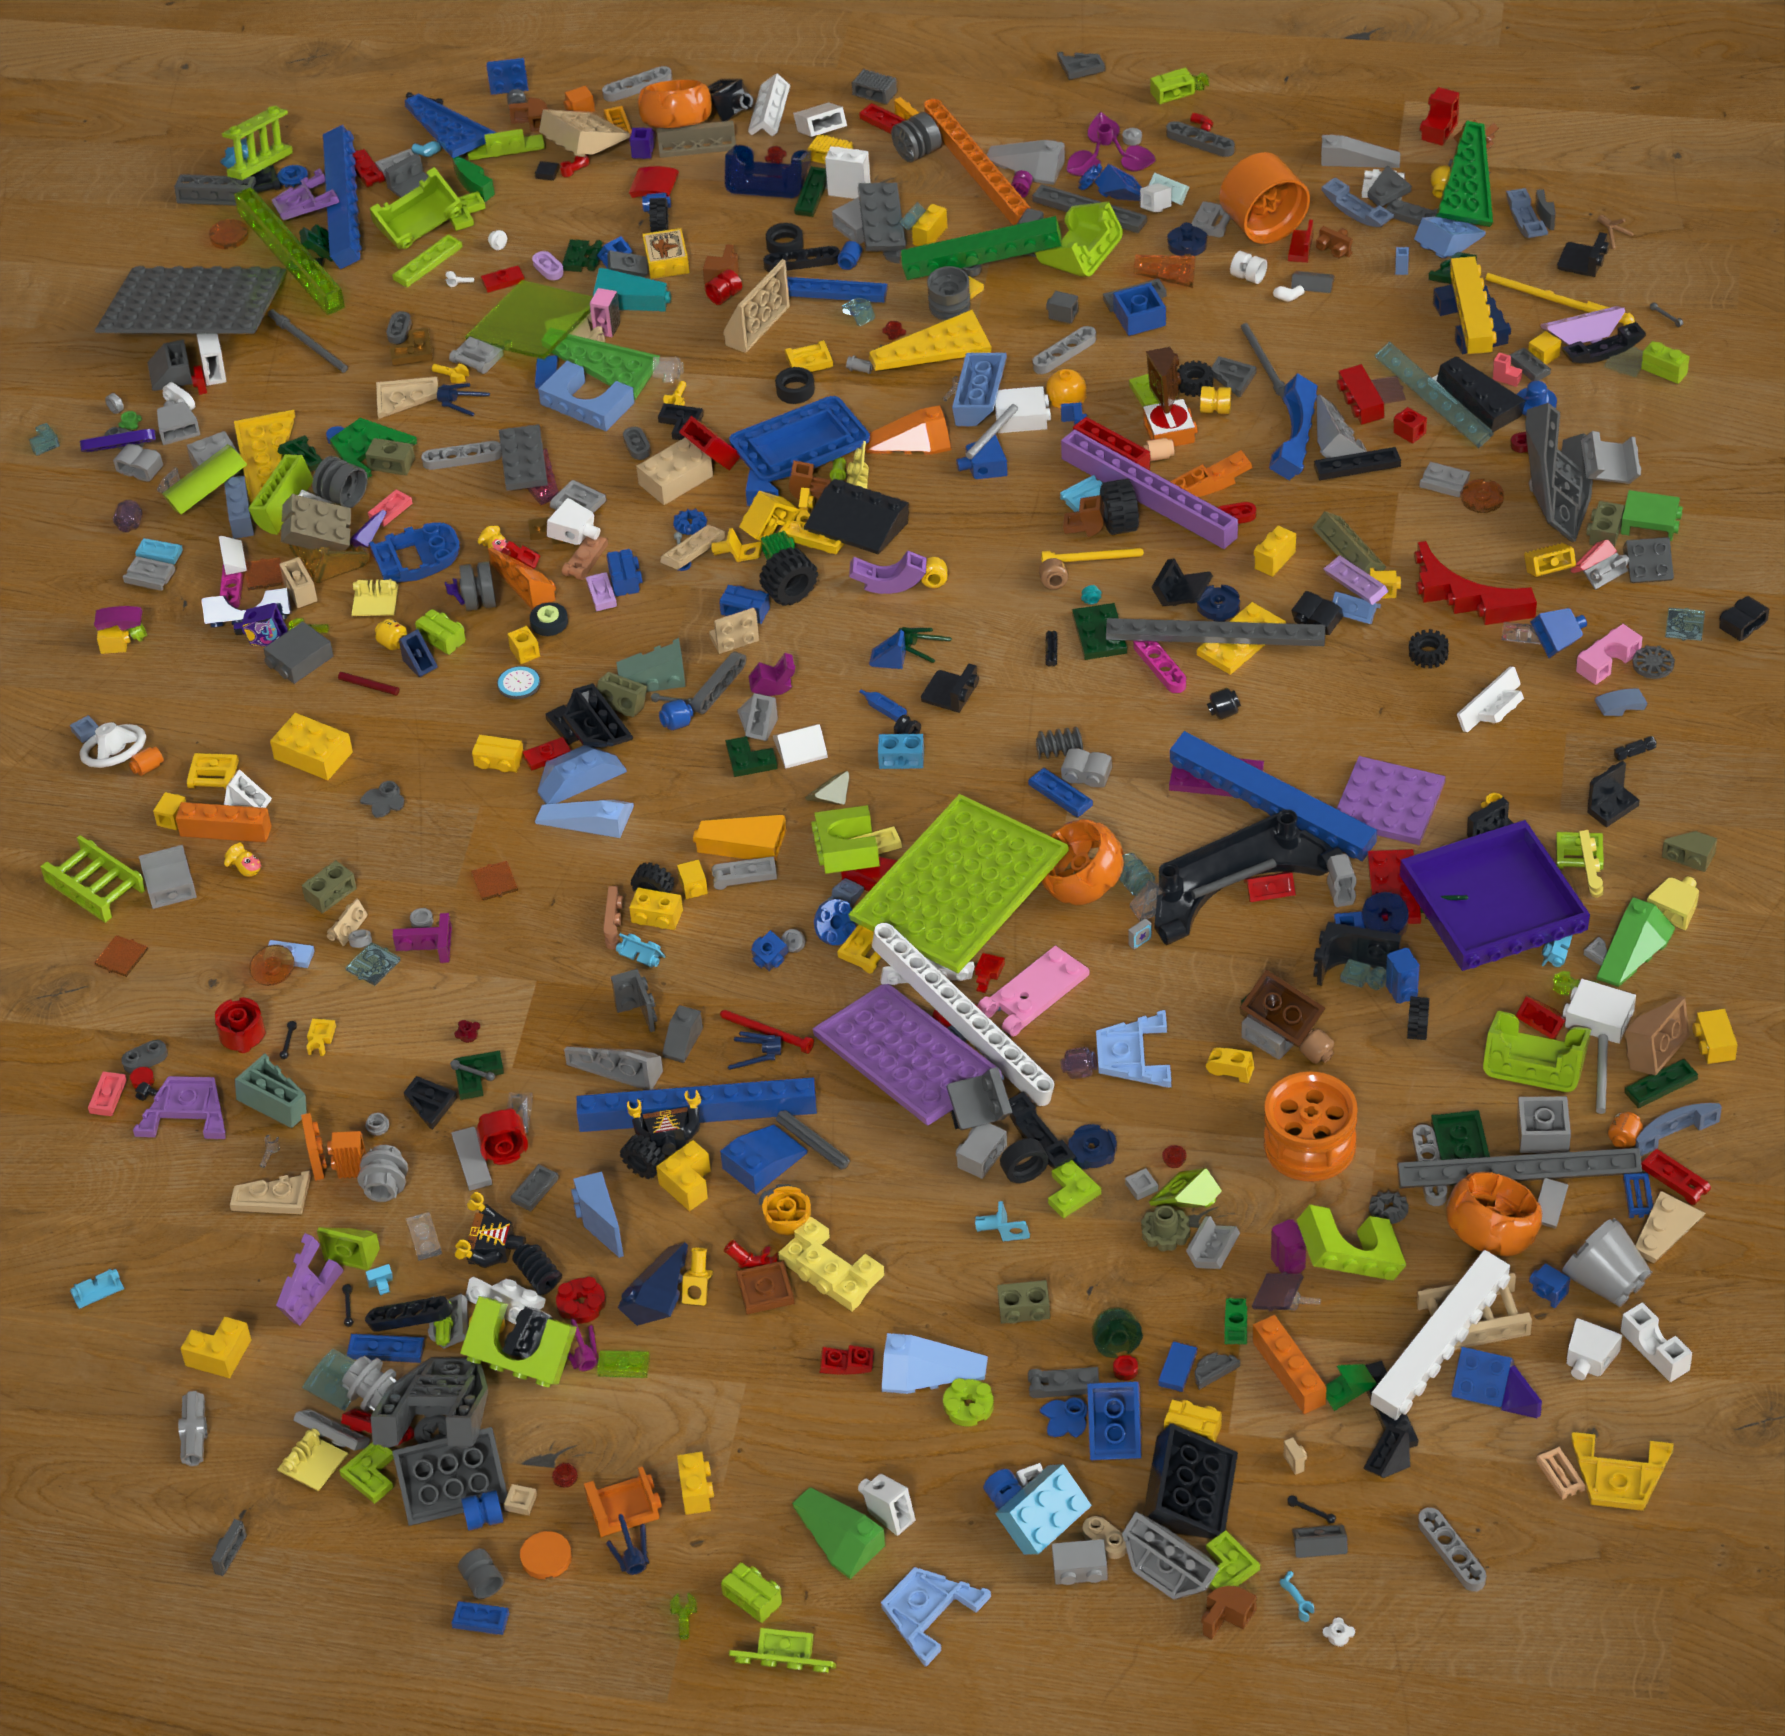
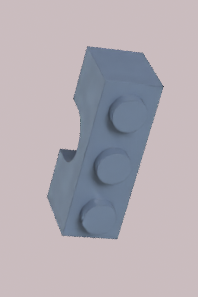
M245 477L229 478L224 482L233 539L254 536L252 518L248 510L250 502Z

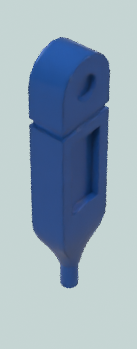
M862 689L859 691L865 696L871 707L892 720L897 721L900 716L907 715L905 708L900 705L898 706L897 703L878 692H865Z

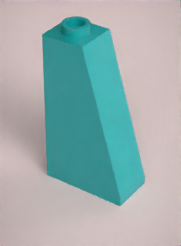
M599 268L593 296L598 288L617 291L619 310L666 311L667 303H671V291H668L667 283L605 268Z

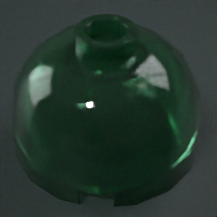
M1111 1307L1096 1316L1092 1325V1339L1098 1352L1105 1357L1117 1358L1118 1356L1115 1353L1127 1351L1128 1355L1140 1345L1143 1339L1142 1327L1137 1317L1128 1309Z

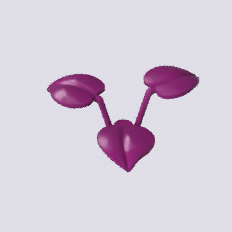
M1100 112L1093 119L1088 129V138L1092 142L1097 143L1094 154L1092 155L1087 150L1075 152L1069 158L1066 170L1070 174L1083 176L1093 164L1097 165L1099 163L1101 165L1100 160L1096 158L1100 144L1107 146L1112 141L1115 143L1120 154L1124 156L1121 159L1122 166L1129 171H1140L1154 163L1155 156L1148 149L1138 145L1129 146L1126 152H1124L1117 141V136L1120 132L1119 125Z

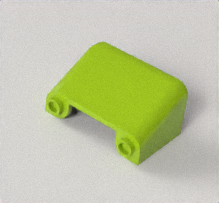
M435 167L426 172L428 178L425 182L420 180V186L390 205L386 202L384 207H380L377 203L370 208L372 222L398 249L409 248L414 241L461 213L462 203Z
M1110 202L1072 206L1065 216V224L1069 231L1061 240L1062 246L1034 253L1041 264L1080 277H1088L1093 275L1119 243L1123 235L1122 227Z
M1497 1011L1488 1031L1483 1069L1488 1076L1561 1092H1571L1578 1085L1592 1029L1583 1027L1571 1028L1567 1032L1564 1042L1519 1033L1518 1018L1511 1013Z

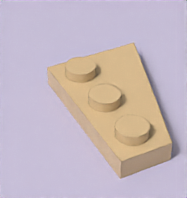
M437 377L376 382L378 419L437 398Z
M310 1170L301 1172L300 1176L289 1178L288 1175L280 1176V1180L265 1182L261 1180L234 1186L230 1202L231 1211L302 1214L311 1179Z
M1660 1191L1635 1246L1644 1259L1656 1263L1706 1213Z

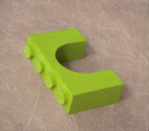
M868 805L814 813L815 821H811L819 866L824 865L825 874L880 866L875 836L855 838L872 833Z
M1309 1204L1297 1219L1314 1267L1393 1281L1407 1266L1389 1219L1369 1216L1356 1232L1363 1250L1352 1246L1341 1236L1330 1208Z
M479 1296L460 1354L466 1355L467 1361L481 1364L482 1361L490 1363L489 1368L504 1372V1369L514 1371L512 1376L527 1380L528 1376L537 1379L536 1384L550 1388L551 1384H559L577 1327L555 1319H548L536 1352L524 1360H516L502 1351L503 1348L499 1340L500 1327L508 1304L485 1296Z

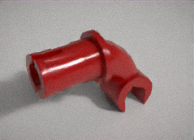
M586 154L585 157L575 156L572 163L570 161L561 162V167L559 168L562 177H570L574 171L587 167L589 165V154Z
M734 1239L724 1248V1252L733 1258L741 1269L777 1262V1253L773 1257H767L770 1254V1246L763 1248L761 1255L754 1256L752 1252H747Z

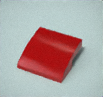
M664 166L641 167L636 173L629 194L632 198L665 192L667 196H670L679 171L675 168Z

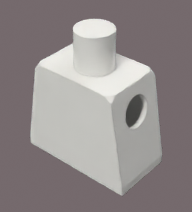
M567 498L547 520V537L579 545L586 536L596 540L599 537L600 528L593 526V512Z
M1577 1318L1567 1355V1364L1573 1367L1571 1371L1572 1376L1578 1380H1584L1588 1373L1601 1376L1620 1352L1622 1335Z
M883 1474L876 1476L872 1481L869 1479L861 1481L858 1491L864 1495L868 1512L895 1535L898 1536L916 1521L908 1488Z

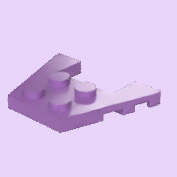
M320 168L314 171L315 176L309 180L307 177L302 179L300 186L295 189L290 187L272 199L282 220L292 219L296 216L339 203L333 189L315 198L311 194L309 189L325 182V176Z
M168 1076L155 1095L154 1103L150 1109H146L142 1115V1121L139 1125L136 1124L133 1129L135 1137H156L160 1118L206 1119L203 1130L204 1138L226 1139L215 1078Z
M306 1233L301 1242L305 1243L302 1253H296L293 1261L296 1264L293 1276H287L276 1304L291 1322L301 1326L343 1272V1269L337 1262L328 1259L319 1277L315 1276L308 1268V1265L320 1244L313 1236Z

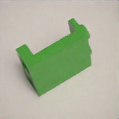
M1629 490L1622 518L1621 534L1629 535L1632 526L1666 531L1669 533L1670 541H1672L1674 533L1678 534L1680 521H1677V519L1682 517L1683 507L1679 506L1680 497Z

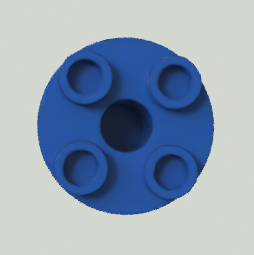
M1542 381L1530 382L1527 388L1522 389L1517 394L1526 400L1522 412L1525 416H1527V409L1545 403H1550L1555 409L1557 407L1555 394L1547 389L1546 384Z
M839 899L827 900L817 909L814 917V928L822 942L828 945H841L855 930V922L851 921L848 915L852 908L847 901Z

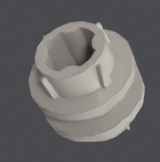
M379 1145L370 1149L362 1157L360 1162L361 1169L357 1179L358 1184L364 1190V1194L377 1202H386L396 1198L397 1194L402 1192L405 1187V1177L408 1172V1164L402 1157L401 1152L395 1146Z
M364 1355L357 1359L348 1369L342 1379V1383H344L342 1386L348 1390L347 1398L351 1401L356 1400L359 1396L363 1398L360 1408L367 1412L370 1409L373 1411L376 1409L388 1387L397 1380L395 1379L396 1372L389 1369L384 1374L380 1371L383 1365L380 1359L377 1358L372 1361Z

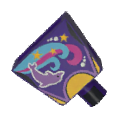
M276 603L247 609L242 622L234 623L235 635H246L252 646H268L288 632V628Z

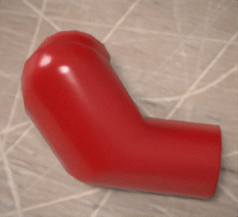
M1192 113L1190 121L1201 124L1200 128L1209 132L1211 127H1213V121L1205 115Z

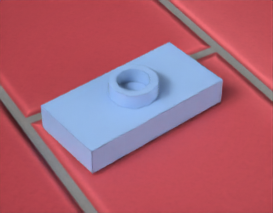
M270 940L263 959L267 963L308 968L315 950L314 946Z

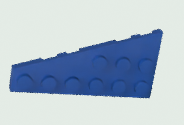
M421 94L405 99V107L452 158L485 145L484 135L495 133V131Z

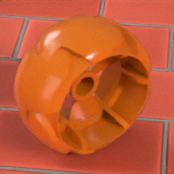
M670 80L650 84L641 89L638 97L639 114L644 124L655 128H677L699 124L709 118L712 109L711 94L708 86L697 80Z
M1088 819L1075 820L1064 824L1062 828L1050 835V837L1068 844L1069 848L1065 856L1041 881L1042 885L1055 899L1065 904H1088L1101 898L1103 894L1118 882L1124 867L1122 856L1124 853L1121 843L1107 826ZM1092 848H1099L1093 859L1087 855ZM1071 862V869L1065 871L1066 867Z
M1474 1172L1462 1178L1454 1186L1447 1202L1446 1218L1451 1229L1469 1246L1482 1252L1486 1250L1493 1255L1509 1257L1524 1252L1535 1241L1542 1225V1208L1531 1191L1511 1178L1491 1172Z

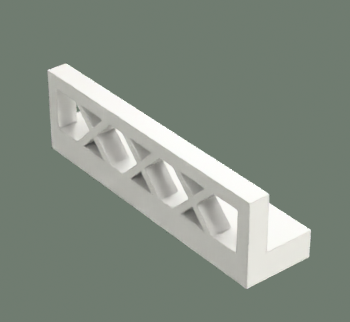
M778 73L761 84L748 129L751 135L762 128L771 136L775 135L778 131L790 84Z

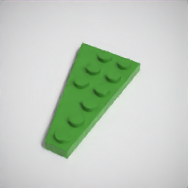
M550 330L542 341L543 349L565 361L583 367L584 372L611 386L614 382L618 381L632 387L634 400H636L661 362L658 355Z

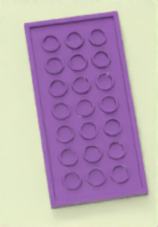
M890 984L880 985L813 1028L815 1037L927 1126L953 1110L946 1088L949 1083L981 1076L987 1070L996 1067Z

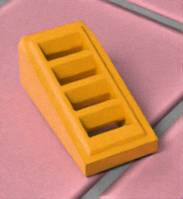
M623 106L605 109L604 119L612 124H618L616 126L619 128L624 127L623 130L630 133L631 136L632 130Z

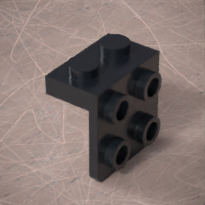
M1600 232L1594 246L1567 242L1557 263V269L1596 277L1599 267L1603 265L1604 256L1609 251L1610 242H1607L1608 234Z
M1175 558L1167 559L1151 587L1162 607L1186 603L1193 604L1200 600L1213 575L1210 571L1184 575Z
M969 663L961 676L942 670L936 671L922 693L921 701L960 713L978 685L979 675H977V666Z
M1502 797L1495 802H1491L1480 811L1472 813L1468 817L1467 837L1470 838L1514 824L1508 818L1509 802Z
M525 1306L516 1317V1325L513 1331L506 1336L505 1346L502 1351L522 1359L530 1357L540 1345L547 1320L554 1318L536 1308Z

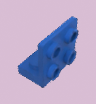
M524 58L486 63L491 95L509 93L513 89L528 91Z
M1462 1347L1452 1396L1499 1408L1502 1407L1509 1369L1513 1366L1514 1360L1510 1357Z

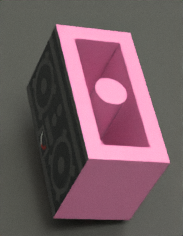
M598 288L590 302L593 329L602 326L604 336L613 337L621 323L617 291Z

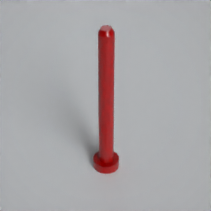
M727 1010L720 1012L722 1019L765 1035L781 1037V1041L800 1047L803 1053L809 1054L814 1046L813 1038L805 1037L803 1039Z

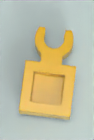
M312 1018L307 1034L308 1055H311L312 1051L318 1048L320 1056H324L326 1052L324 1044H331L336 1029L335 1020Z

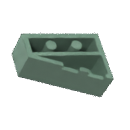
M679 638L673 640V644L661 647L659 645L654 647V651L644 655L639 653L616 662L618 675L646 685V692L686 687Z
M263 1054L235 1078L236 1100L292 1128L302 1120V1114H307L305 1093L290 1078H286L281 1073V1069L269 1061V1057L266 1054Z

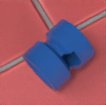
M1009 1469L995 1472L985 1481L983 1486L984 1491L991 1501L995 1502V1507L998 1510L1023 1489Z
M496 1490L482 1493L481 1498L475 1495L461 1498L468 1531L482 1528L484 1523H487L489 1526L504 1523Z

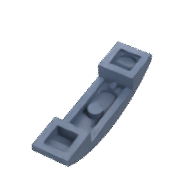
M1333 178L1322 186L1324 194L1337 208L1362 224L1381 227L1394 218L1393 213L1380 205L1373 208L1349 193L1350 186L1337 178Z
M1526 188L1506 191L1512 216L1523 236L1531 238L1548 235V230L1543 221L1538 220L1531 207V198Z
M1701 1103L1669 1111L1643 1129L1636 1139L1635 1148H1639L1640 1156L1654 1151L1656 1148L1658 1149L1659 1139L1693 1124L1699 1131L1720 1122L1722 1106L1719 1103Z

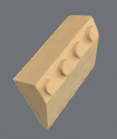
M544 109L542 112L539 132L546 135L547 139L554 140L555 144L564 146V149L568 151H573L576 156L585 157L586 154H595L630 137V133L593 112Z
M782 259L736 307L724 329L726 346L746 353L790 307L786 260Z

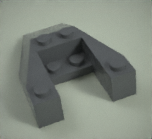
M1545 403L1527 409L1525 420L1533 493L1547 522L1568 540L1575 542L1592 497L1593 479L1586 478L1581 440L1587 435L1583 433L1564 439L1562 450H1558L1560 412L1550 403Z
M431 1357L388 1387L371 1415L373 1445H381L385 1448L398 1445L415 1415H424L425 1417L447 1415L448 1446H456L460 1449L473 1446L479 1436L488 1395V1387L482 1365L467 1361V1358Z

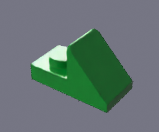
M1364 1364L1338 1365L1336 1367L1341 1376L1326 1384V1399L1332 1409L1336 1411L1376 1386L1377 1383Z

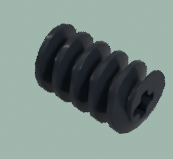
M524 1244L515 1250L512 1261L522 1271V1274L532 1284L537 1293L545 1295L552 1291L560 1282L562 1274L552 1264L547 1254L542 1251L540 1245Z

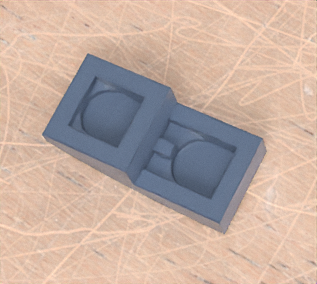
M1639 689L1617 690L1598 696L1595 699L1604 716H1622L1626 709L1645 710L1648 704Z
M845 878L832 888V896L827 900L839 899L847 901L852 908L863 893L864 887Z

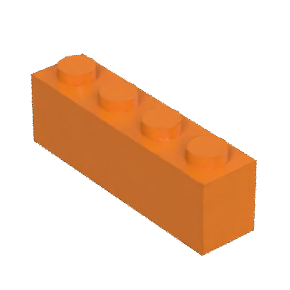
M181 802L176 815L180 837L266 843L272 827L268 808Z
M1273 1315L1253 1324V1344L1302 1413L1306 1414L1326 1405V1385L1277 1317Z

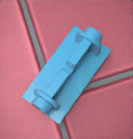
M630 933L628 936L619 934L623 941L617 944L616 951L621 956L634 960L637 953H640L636 961L649 967H657L659 965V956L666 957L660 950L661 947L654 942L648 941L646 944L641 942V939L636 935Z
M1573 935L1546 943L1541 954L1544 956L1542 966L1549 961L1553 966L1561 967L1565 963L1568 953L1566 949L1569 948Z
M108 1269V1271L95 1276V1280L90 1278L79 1284H74V1287L70 1289V1293L79 1309L124 1289L116 1269Z

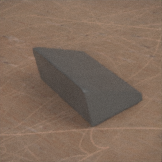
M1295 271L1292 274L1291 288L1293 289L1301 285L1304 291L1330 293L1335 276L1332 274Z
M1344 1525L1292 1529L1297 1558L1347 1554L1348 1552L1347 1535Z

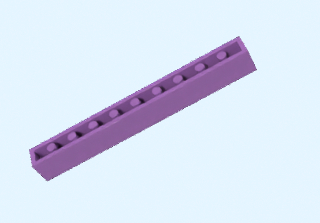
M1075 429L1061 440V453L1064 461L1091 476L1095 475L1102 482L1129 479L1134 487L1138 502L1215 545L1225 549L1238 538V519Z

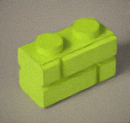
M1185 67L1152 77L1150 79V91L1160 105L1193 95L1195 93V80Z
M1652 341L1643 351L1641 369L1679 384L1688 373L1690 356L1682 353L1680 350L1664 346L1660 342Z
M431 609L415 623L416 630H419L425 641L448 655L455 651L456 647L458 648L465 643V629L463 625L459 622H453L443 612L438 613Z
M740 1563L733 1569L732 1573H729L722 1580L723 1595L760 1623H763L772 1612L781 1606V1589L778 1584L772 1580L766 1581L754 1566L749 1568L744 1563Z

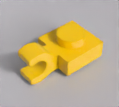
M801 488L800 511L796 521L808 520L810 509L814 508L815 498L811 495L810 488Z

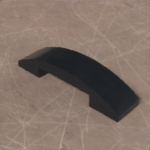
M1637 322L1619 327L1618 335L1586 346L1579 341L1562 347V351L1575 363L1603 361L1630 349L1646 336V333Z
M1024 1092L1008 1099L1012 1109V1113L1009 1115L1012 1122L1024 1139L1032 1138L1039 1141L1048 1155L1049 1166L1056 1169L1075 1159L1074 1153L1063 1140L1058 1141L1036 1114L1035 1105Z

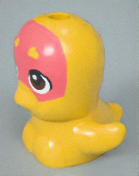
M499 526L486 527L481 532L477 541L478 544L482 543L483 546H488V549L492 547L500 552L507 544V540L500 533Z
M241 842L231 846L224 856V865L226 867L235 865L238 871L245 877H253L260 871L261 862L251 852L245 850Z

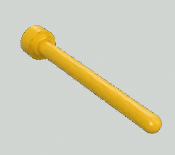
M1141 548L1068 554L1041 551V561L1043 563L1050 558H1057L1062 562L1131 558L1143 556L1144 551Z

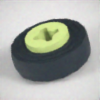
M553 602L542 603L536 606L531 611L529 617L533 631L543 636L559 634L568 624L566 609L562 605Z

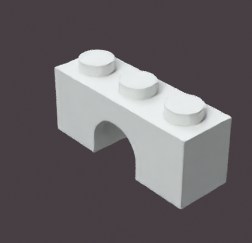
M1642 1302L1623 1314L1621 1333L1669 1382H1672L1690 1371L1692 1352L1676 1336L1667 1341L1659 1330V1318Z

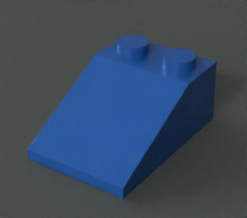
M776 1125L739 1136L720 1151L723 1170L755 1195L808 1153L807 1149Z
M1139 1383L1087 1384L1090 1461L1142 1459Z

